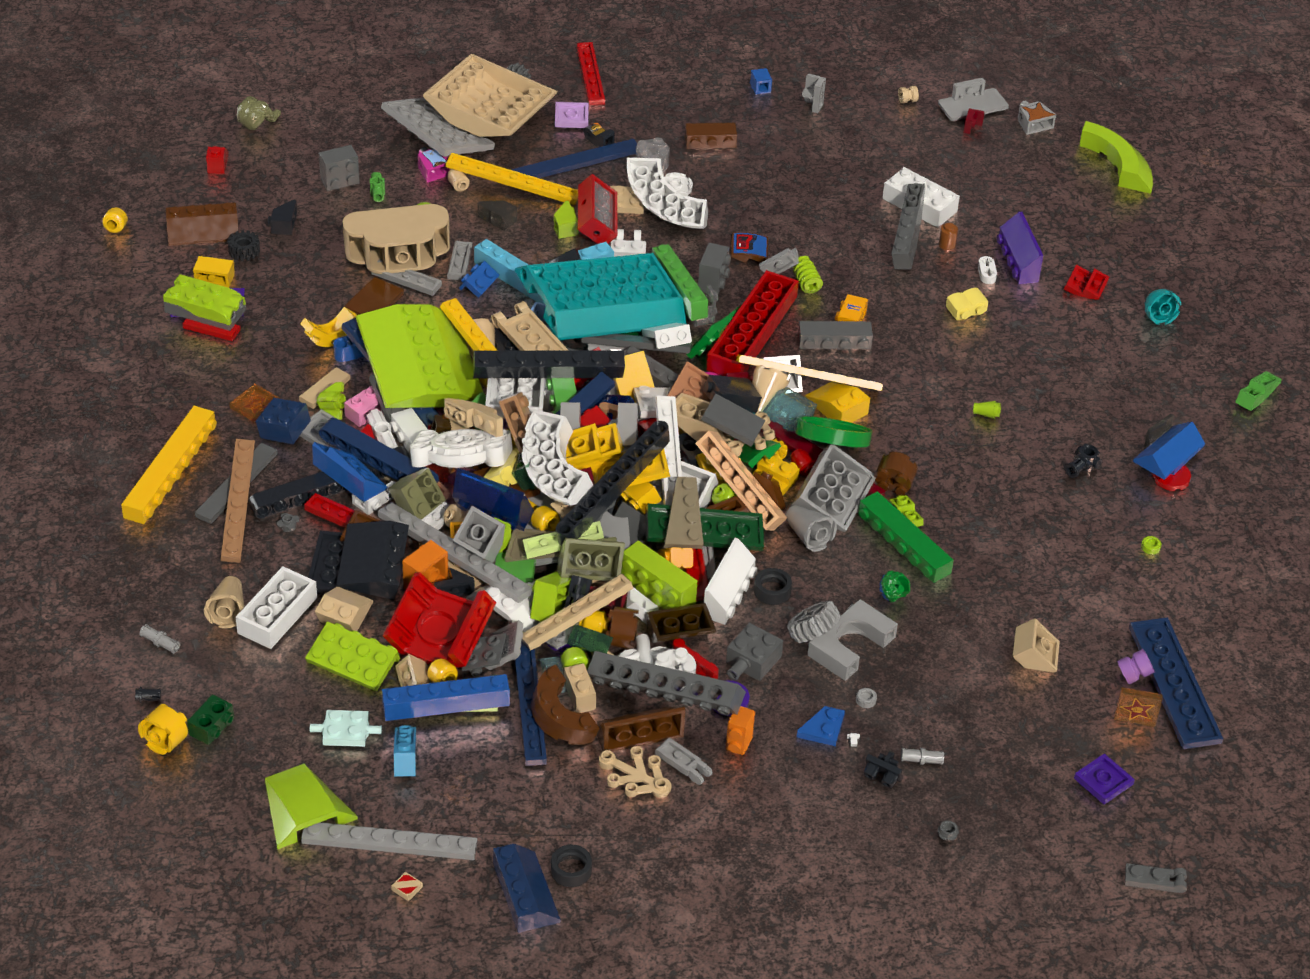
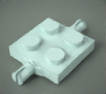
M327 710L323 724L310 723V732H322L323 745L365 747L366 738L369 734H382V725H369L368 711Z

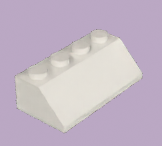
M734 538L705 589L704 603L707 605L712 620L724 625L729 618L733 617L736 604L739 605L741 603L743 592H747L750 579H754L757 573V567H755L756 558L738 538Z

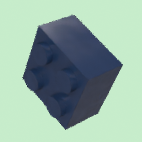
M273 398L257 418L256 425L260 438L294 444L311 419L306 403Z

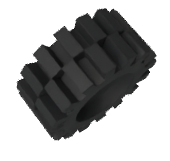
M241 230V233L236 231L235 234L232 233L231 237H228V252L232 258L235 257V260L240 258L241 261H244V259L249 261L250 258L254 259L255 256L259 255L260 241L258 235H255L254 232L250 233L249 230L247 232Z

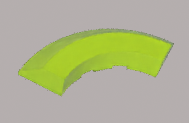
M1085 121L1079 146L1097 153L1102 152L1107 156V159L1118 169V186L1151 194L1153 176L1149 164L1141 153L1117 133L1101 125Z

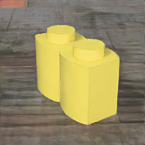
M971 288L963 293L958 292L948 296L946 307L956 320L969 318L971 315H981L986 312L988 300L978 288Z

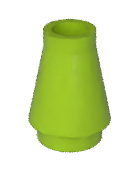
M996 400L974 403L973 414L993 419L1000 417L1001 403L996 402Z

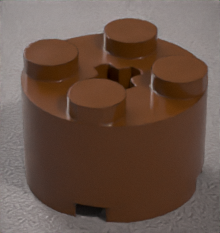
M889 452V455L886 456L884 454L876 470L875 481L885 491L889 490L899 496H905L906 492L910 490L918 471L915 461L913 464L909 460L910 457L901 452Z
M615 606L614 610L610 609L608 621L612 622L611 630L606 631L605 642H609L610 647L634 649V646L630 644L631 641L636 639L638 619L635 618V614H639V610Z

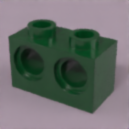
M212 694L188 719V734L210 745L214 739L220 736L224 728L233 722V704Z

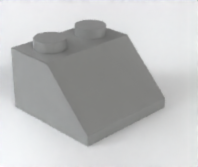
M471 506L453 541L483 559L493 562L503 545L505 524Z

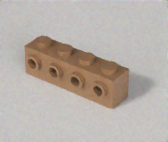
M520 392L499 401V404L522 458V438H525V427L532 413H530L528 408L529 401L527 397Z

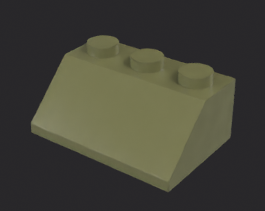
M565 538L559 551L557 571L564 578H572V575L592 580L611 581L621 574L625 543Z

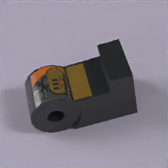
M597 122L584 128L583 132L586 139L597 147L615 143V131L612 129L606 130Z

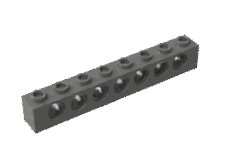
M598 651L594 652L587 670L592 678V682L601 686L605 683L618 690L626 688L635 694L643 692L652 698L660 696L669 702L677 700L690 707L693 704L698 705L706 711L715 709L724 715H729V713L738 715L746 693L736 683Z

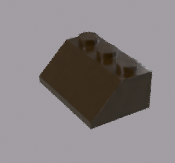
M706 603L647 612V632L651 643L716 633V628Z

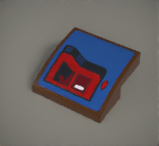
M732 232L731 258L745 263L750 258L762 263L768 259V237L750 232Z

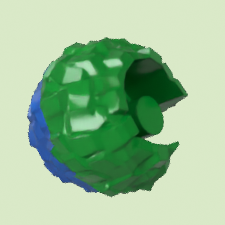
M891 570L883 575L879 583V590L886 600L896 602L900 597H906L910 593V580L903 573Z

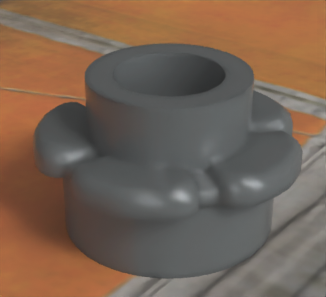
M952 821L942 822L937 830L939 837L947 841L955 840L959 834L957 825Z

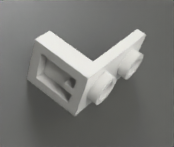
M391 481L386 486L390 488L395 482ZM387 488L365 502L352 494V504L370 515L382 505L392 500L393 497L391 493L386 492L389 490Z

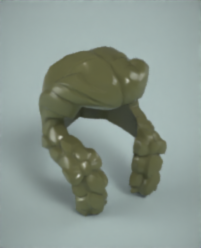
M249 96L238 105L236 116L238 122L249 130H256L265 119L269 122H276V119L281 115V111L278 109L272 111L266 102Z

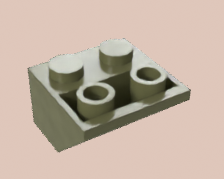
M429 468L405 476L388 488L397 506L421 520L446 501Z

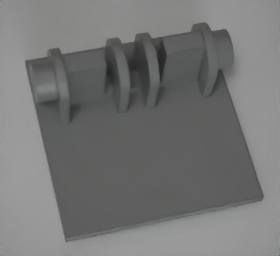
M502 633L480 637L467 665L462 667V671L469 670L471 675L477 678L482 674L483 667L499 665L507 634Z

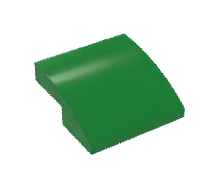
M766 440L767 447L763 450L755 449V443H753L752 447L745 444L738 458H741L745 466L753 468L762 457L770 459L781 447V444L772 440Z

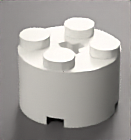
M685 648L667 650L659 653L656 657L655 665L696 674V661Z

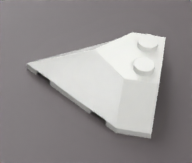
M533 579V582H527L526 584L533 587L537 579ZM488 585L480 587L466 597V599L474 601L478 591L485 590L497 602L493 610L508 620V625L518 620L524 623L522 633L539 623L538 620L530 619L534 592L531 596L518 603L500 592L498 588Z

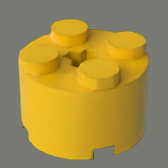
M162 703L139 723L138 732L141 739L145 737L148 741L146 744L148 748L155 753L165 755L187 737L188 729L185 723L187 718L183 713H177Z

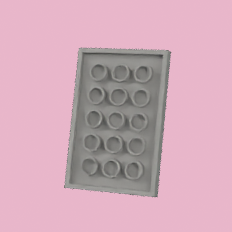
M424 97L382 102L381 109L387 112V115L392 116L398 123L404 125L408 131L417 135L420 140L426 142L429 147L434 148L441 156L448 157L451 153L461 155L494 149L495 143L486 136L472 135L470 132L450 124Z

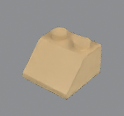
M336 587L324 594L315 613L321 623L326 624L327 621L333 624L339 623L351 632L352 630L358 631L373 600Z
M1036 618L1017 626L1014 638V659L1027 669L1056 672L1060 641Z

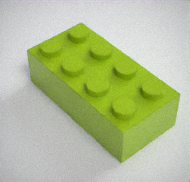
M639 540L624 551L621 574L632 582V586L654 604L662 609L696 604L698 582L696 579Z

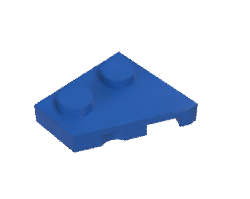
M824 706L798 729L797 738L836 747L845 710Z

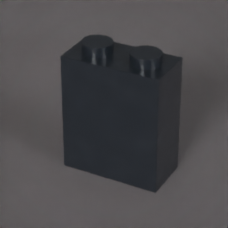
M709 375L704 383L703 391L710 401H712L715 394H718L751 413H757L762 397L748 378Z

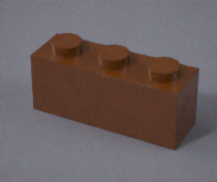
M686 123V148H736L735 123Z

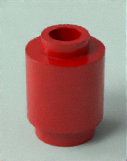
M797 449L790 456L791 462L795 463L800 469L799 473L802 476H808L815 464L810 455L805 450Z

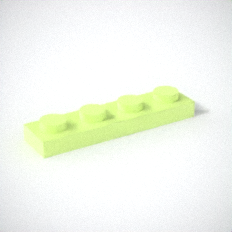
M600 521L593 522L590 528L578 539H603L604 535ZM556 532L523 539L527 559L558 552L562 547L558 543Z

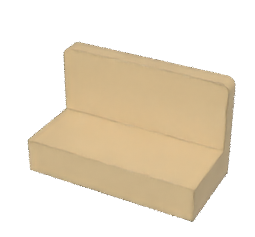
M408 654L395 665L401 687L432 683L427 676V663L411 654Z

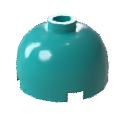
M1163 288L1157 289L1147 296L1144 305L1145 313L1154 323L1159 325V323L1165 322L1166 325L1174 321L1179 315L1180 311L1178 309L1181 301L1172 291Z

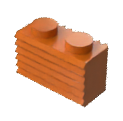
M740 706L738 715H731L727 725L726 750L741 755L745 754L753 738L754 710Z

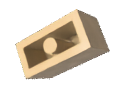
M584 663L564 668L565 687L575 712L583 713L596 710V692Z

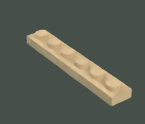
M620 574L524 632L522 642L530 651L539 647L562 631L574 626L585 617L607 606L618 597L625 595L633 589L632 583L623 574Z

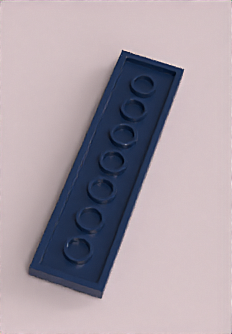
M1168 617L1130 622L1129 629L1138 649H1144L1154 668L1155 673L1151 674L1150 677L1182 749L1222 744L1223 736Z

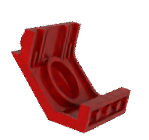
M421 572L414 573L383 637L398 650V653L406 656L411 654L431 665L437 659H446L456 668L465 667L497 602L485 590L478 591L474 601L437 589Z

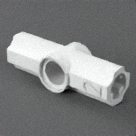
M378 409L371 410L366 415V418L372 427L375 440L392 449L397 448L398 446L391 433V425L386 421L382 411Z

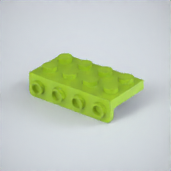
M327 621L305 659L313 665L377 692L394 662H399L400 656L398 650L393 646H384L374 638H365L355 630L351 632L339 623L333 624Z

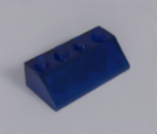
M457 469L452 497L457 503L456 506L467 511L470 510L471 506H474L493 518L511 524L512 530L519 529L524 531L534 512L524 492L466 470Z

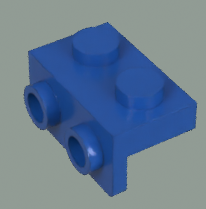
M483 261L480 266L476 264L470 270L471 275L467 273L461 280L463 284L459 289L462 290L466 286L479 298L500 275L486 261Z

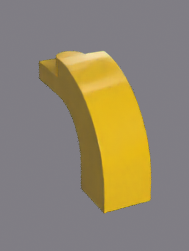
M343 307L339 314L329 323L318 325L304 318L300 324L305 328L304 332L316 345L332 347L334 340L347 336L341 328L342 324L356 318L357 314Z

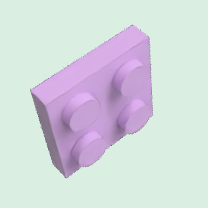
M556 102L555 127L586 128L588 126L589 103Z

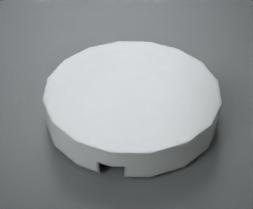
M674 172L665 175V181L677 190L678 194L685 197L692 192L693 182L685 174Z

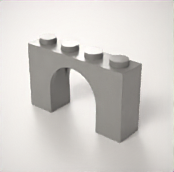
M561 402L560 415L567 418L572 430L581 428L580 403ZM618 403L617 427L625 450L624 452L637 441V403Z
M861 599L855 604H851L847 611L840 615V621L835 627L825 634L810 640L808 643V656L844 681L858 670L860 656L842 645L838 640L840 637L846 634H861L882 648L896 638L898 624Z

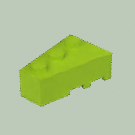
M558 571L537 579L532 589L534 595L530 619L543 622L563 610L571 578L561 577Z

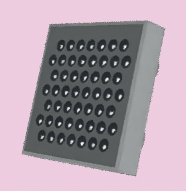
M518 620L489 634V636L502 633L507 635L500 664L485 668L492 670L519 657L524 623Z

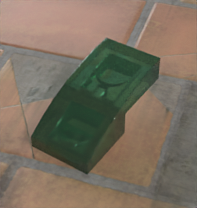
M574 625L567 644L581 648L583 651L587 650L592 653L598 651L607 654L613 637Z

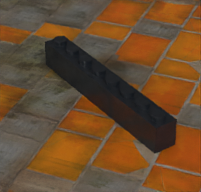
M624 350L474 351L473 378H595L600 372H603L609 378H623L625 370Z

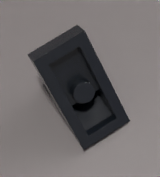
M449 568V580L434 582V586L439 590L462 597L470 595L475 591V580L469 575Z

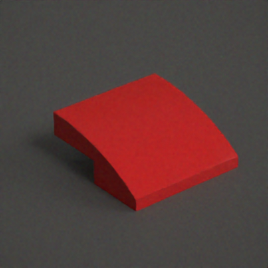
M1076 264L1064 290L1077 296L1099 300L1109 280V276L1095 268L1091 273Z

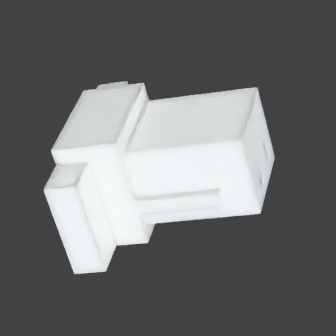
M847 734L851 747H857V739L860 738V734Z

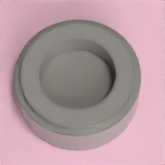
M862 688L857 692L856 703L860 707L871 708L876 704L877 694L874 690Z

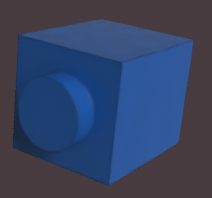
M767 68L751 70L750 84L755 95L771 93L772 78Z

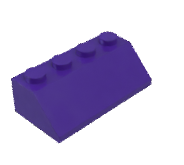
M1018 212L1000 227L999 234H997V243L1001 246L1002 254L1006 257L1007 265L1011 267L1012 275L1016 278L1018 284L1039 282L1043 254L1023 212Z

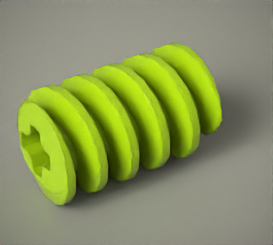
M808 256L798 257L799 263L792 267V271L799 281L801 289L805 293L819 291L823 286V281L813 261Z

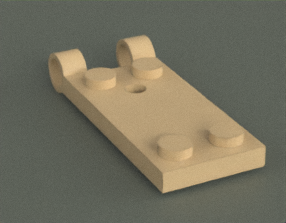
M524 301L514 305L517 314L514 317L506 319L501 311L491 315L493 325L496 328H500L520 351L568 350Z

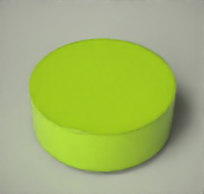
M1147 536L1142 540L1141 548L1145 553L1154 555L1160 552L1162 543L1154 536Z

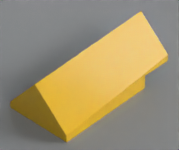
M594 423L573 430L566 449L567 463L572 465L623 453L625 450L617 424L613 423L597 428Z

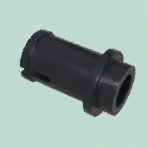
M140 686V688L135 690V701H139V703H142V701L161 702V688L142 689Z

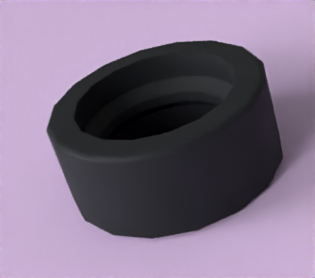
M766 568L756 575L754 593L758 600L769 605H779L790 598L792 580L787 572L778 568ZM777 582L783 585L784 588L779 591H771L765 589L762 584Z
M569 844L556 849L552 854L551 874L558 884L564 887H577L586 883L591 877L592 858L585 848ZM576 859L584 864V868L578 872L569 873L561 870L558 865L564 860Z

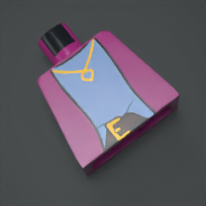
M422 147L418 154V168L426 182L429 183L448 176V172L451 170L446 167L449 156H441L434 148Z

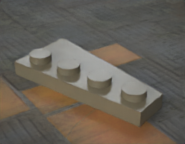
M677 477L663 548L702 549L704 543L696 477Z
M514 528L505 555V561L528 560L523 539L556 531ZM559 551L529 559L559 557Z

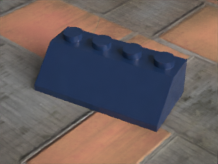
M517 844L493 848V865L517 932L521 933L561 923L535 851Z

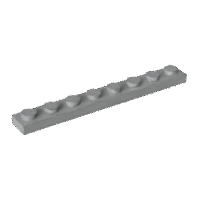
M317 823L304 828L301 837L302 844L475 860L477 838L330 823Z

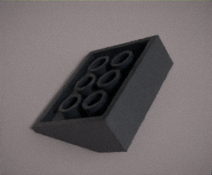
M394 521L347 524L336 587L395 600L400 585L402 561L404 560L409 525Z

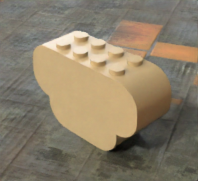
M424 204L350 213L343 219L345 256L352 263L366 264L369 271L377 274H382V272L399 273L410 269L413 271L428 269L435 264L436 256L443 255L450 249L448 211L443 206L437 204Z

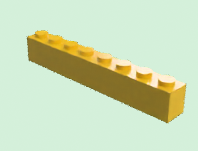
M197 406L192 407L121 504L124 519L145 524L153 516L156 507L162 503L164 496L167 492L171 491L172 485L180 478L184 468L189 466L192 457L198 453L202 443L206 442L210 432L216 428L217 421L215 420L214 411Z

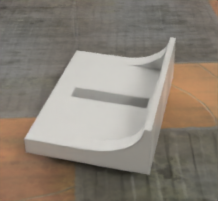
M634 587L628 591L626 608L639 610V614L635 615L647 624V612L658 611L659 607Z

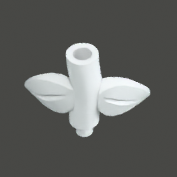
M640 634L635 639L636 650H625L618 656L655 665L657 655L671 649L661 646L650 649L649 636L647 634Z

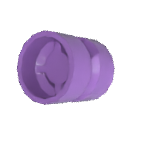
M1144 649L1133 653L1132 659L1124 657L1117 661L1129 685L1139 680V675L1147 677L1155 673Z

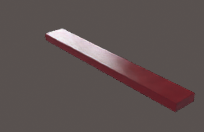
M769 417L770 424L768 425L775 432L774 439L777 438V441H783L784 445H787V449L792 452L797 449L805 450L816 462L823 449L806 438L797 435L794 430L774 417ZM873 483L866 497L877 491L884 497L886 491Z

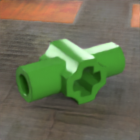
M379 172L372 173L370 178V195L373 196V200L376 202L383 201L385 195V179L382 178Z

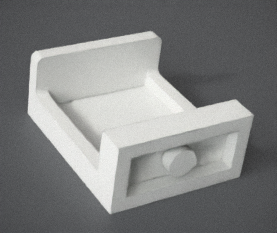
M671 323L642 329L643 337L655 338L656 348L658 349L692 342L689 324Z

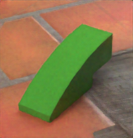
M1268 371L1250 380L1247 387L1240 390L1235 403L1252 411L1270 396L1282 379Z

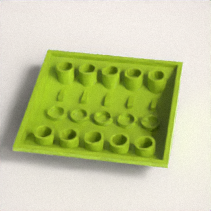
M396 304L356 316L385 408L445 407L446 398L472 402L483 392L479 378H473V361L465 339L440 308L431 304Z

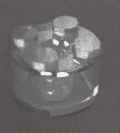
M659 137L638 141L636 158H661L662 170L665 173V170L669 167V146Z

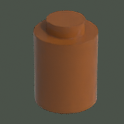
M946 223L941 226L940 248L952 250L956 247L958 227L956 225Z

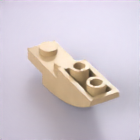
M445 399V417L467 428L475 426L495 437L503 436V417L497 415L496 409L466 400Z

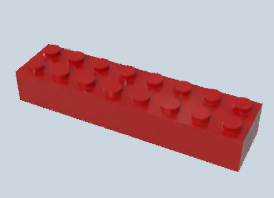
M766 270L709 351L707 371L721 376H727V373L747 372L751 365L736 362L737 355L754 358L758 356L797 298L799 281Z

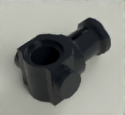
M1085 443L1076 449L1073 461L1065 464L1064 470L1071 478L1078 477L1081 471L1091 472L1102 463L1100 452L1095 446Z

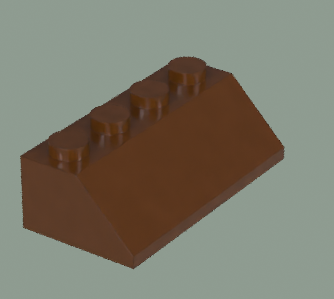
M236 203L166 208L169 246L228 242V237H231L232 233L239 232Z
M679 705L667 706L597 721L599 726L597 737L602 751L610 750L614 752L634 746L666 741L668 738L684 737L685 707Z

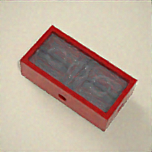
M591 174L578 185V230L581 234L592 239L595 244L603 242L609 244L618 236L617 191Z

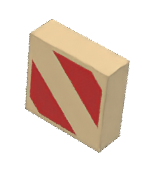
M405 872L391 886V889L402 898L410 901L423 888V883Z

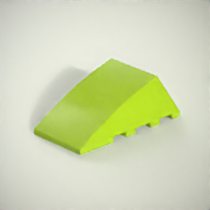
M305 764L265 778L277 850L298 842L297 831L333 818L336 824L344 825L358 819V816Z

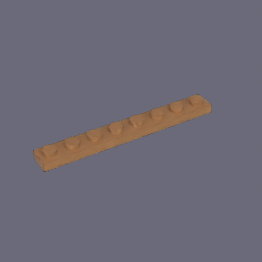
M236 439L221 561L241 563L255 440Z

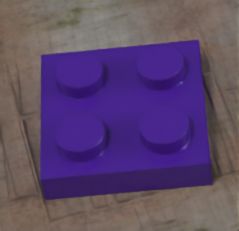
M1105 753L1077 771L1074 775V779L1102 804H1106L1131 787L1135 780Z

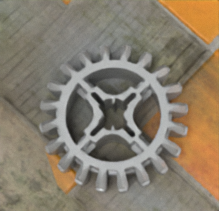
M821 601L818 604L815 603L803 609V611L792 617V620L787 625L788 632L795 642H807L830 631L840 621L841 616L832 601Z

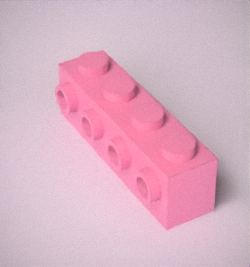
M372 386L344 402L345 417L359 427L368 423L366 415L371 410L378 409L382 411Z

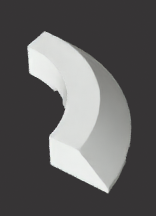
M627 158V173L632 190L648 210L660 218L677 225L704 229L707 226V200L689 196L684 197L678 194L677 190L664 179L661 158Z
M533 410L525 427V438H522V459L526 471L535 486L545 495L569 506L576 505L594 485L588 473L574 468L566 461L567 444L573 430L565 416Z

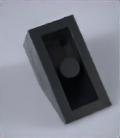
M291 200L273 209L272 215L268 217V226L271 227V234L292 235L297 217V200Z

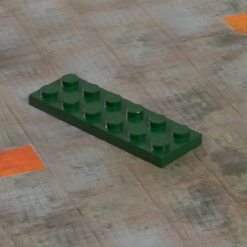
M647 504V541L665 542L672 505ZM700 508L703 546L729 548L734 538H738L748 550L763 551L762 513Z

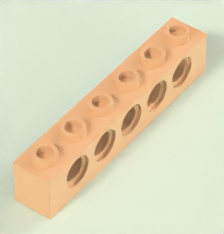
M708 431L695 443L750 512L763 514V528L765 530L774 531L787 519L786 515L718 432Z

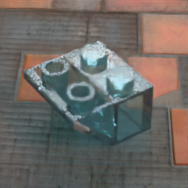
M785 387L778 390L763 412L767 413L771 421L783 425L784 429L794 431L796 430L798 417L813 416L817 404L792 389Z

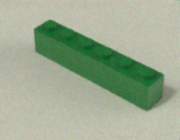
M878 491L860 500L858 512L860 517L881 534L887 542L892 544L900 554H903L925 577L935 583L952 573L954 560Z

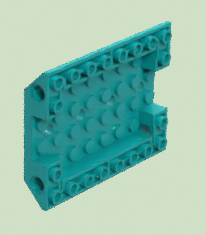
M653 253L534 264L515 268V272L527 292L539 293L546 305L543 318L552 333L559 340L642 331L645 328L671 323L686 324L683 297Z

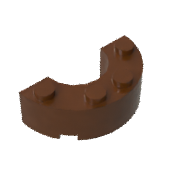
M556 664L549 667L539 678L531 700V711L536 723L546 734L556 740L560 738L572 745L592 743L597 735L599 726L589 712H572L560 703L558 695L561 694L566 679Z

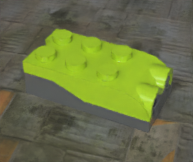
M181 274L174 281V287L169 288L163 295L165 313L231 331L247 309L245 297L237 291Z

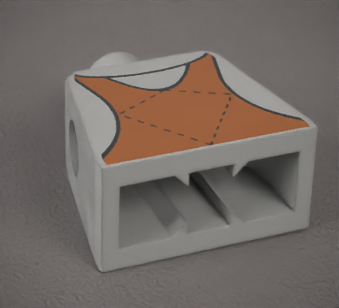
M1028 101L1020 103L1018 121L1026 135L1054 128L1056 114L1039 101L1030 104Z

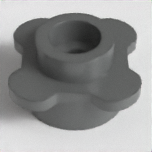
M283 513L280 521L277 522V526L285 532H291L296 529V523L300 520L299 516Z

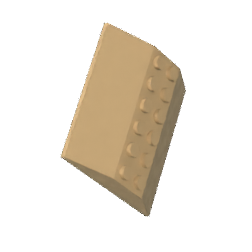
M470 54L425 92L423 97L450 124L470 132L472 135L479 137L511 136L557 94V91L474 54Z

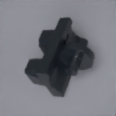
M572 575L564 608L589 594L592 579Z
M889 751L887 756L880 753L878 758L870 754L867 755L864 770L865 777L874 780L879 772L884 775L881 783L892 789L897 781L901 782L903 779L902 769L898 768L899 761L894 759V752Z

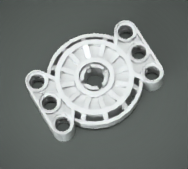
M459 429L441 434L434 430H425L417 435L410 446L411 463L413 467H425L432 463L449 468L470 467L481 463H486L491 467H498L505 464L512 452L511 431L503 429V436L495 437L485 431L476 429Z

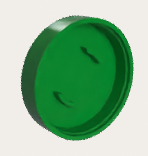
M800 416L797 420L795 433L804 438L828 444L848 447H869L872 429L837 419Z

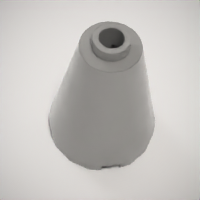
M798 505L791 506L786 512V521L804 545L811 551L819 552L827 547L825 544L829 540L832 541L837 532V524L830 516Z

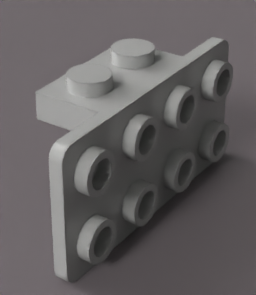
M983 78L954 83L952 97L938 100V105L951 121L966 118L969 108L981 110L987 114L1006 110L1009 106L997 89L984 90L986 81Z

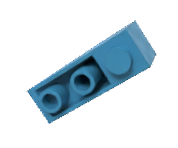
M409 725L395 727L394 777L416 776V727Z

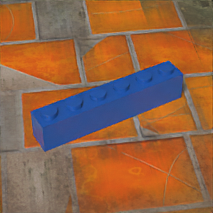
M507 674L382 689L385 721L510 706V689Z

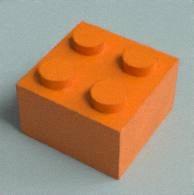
M432 540L421 545L402 561L403 588L405 590L414 573L421 572L433 585L434 582L448 580V551Z

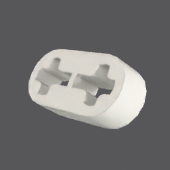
M983 256L979 259L978 263L980 280L985 284H993L997 276L994 259L989 256Z

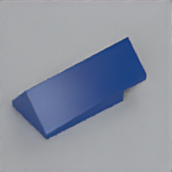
M1193 421L1174 425L1136 456L1133 462L1165 480L1170 474H1176L1205 446V442Z
M316 442L313 443V465L363 502L388 488L353 454Z

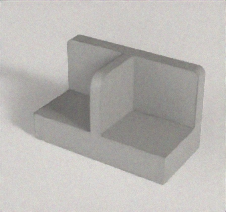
M807 74L802 97H804L805 102L813 104L812 112L819 113L824 103L826 78Z

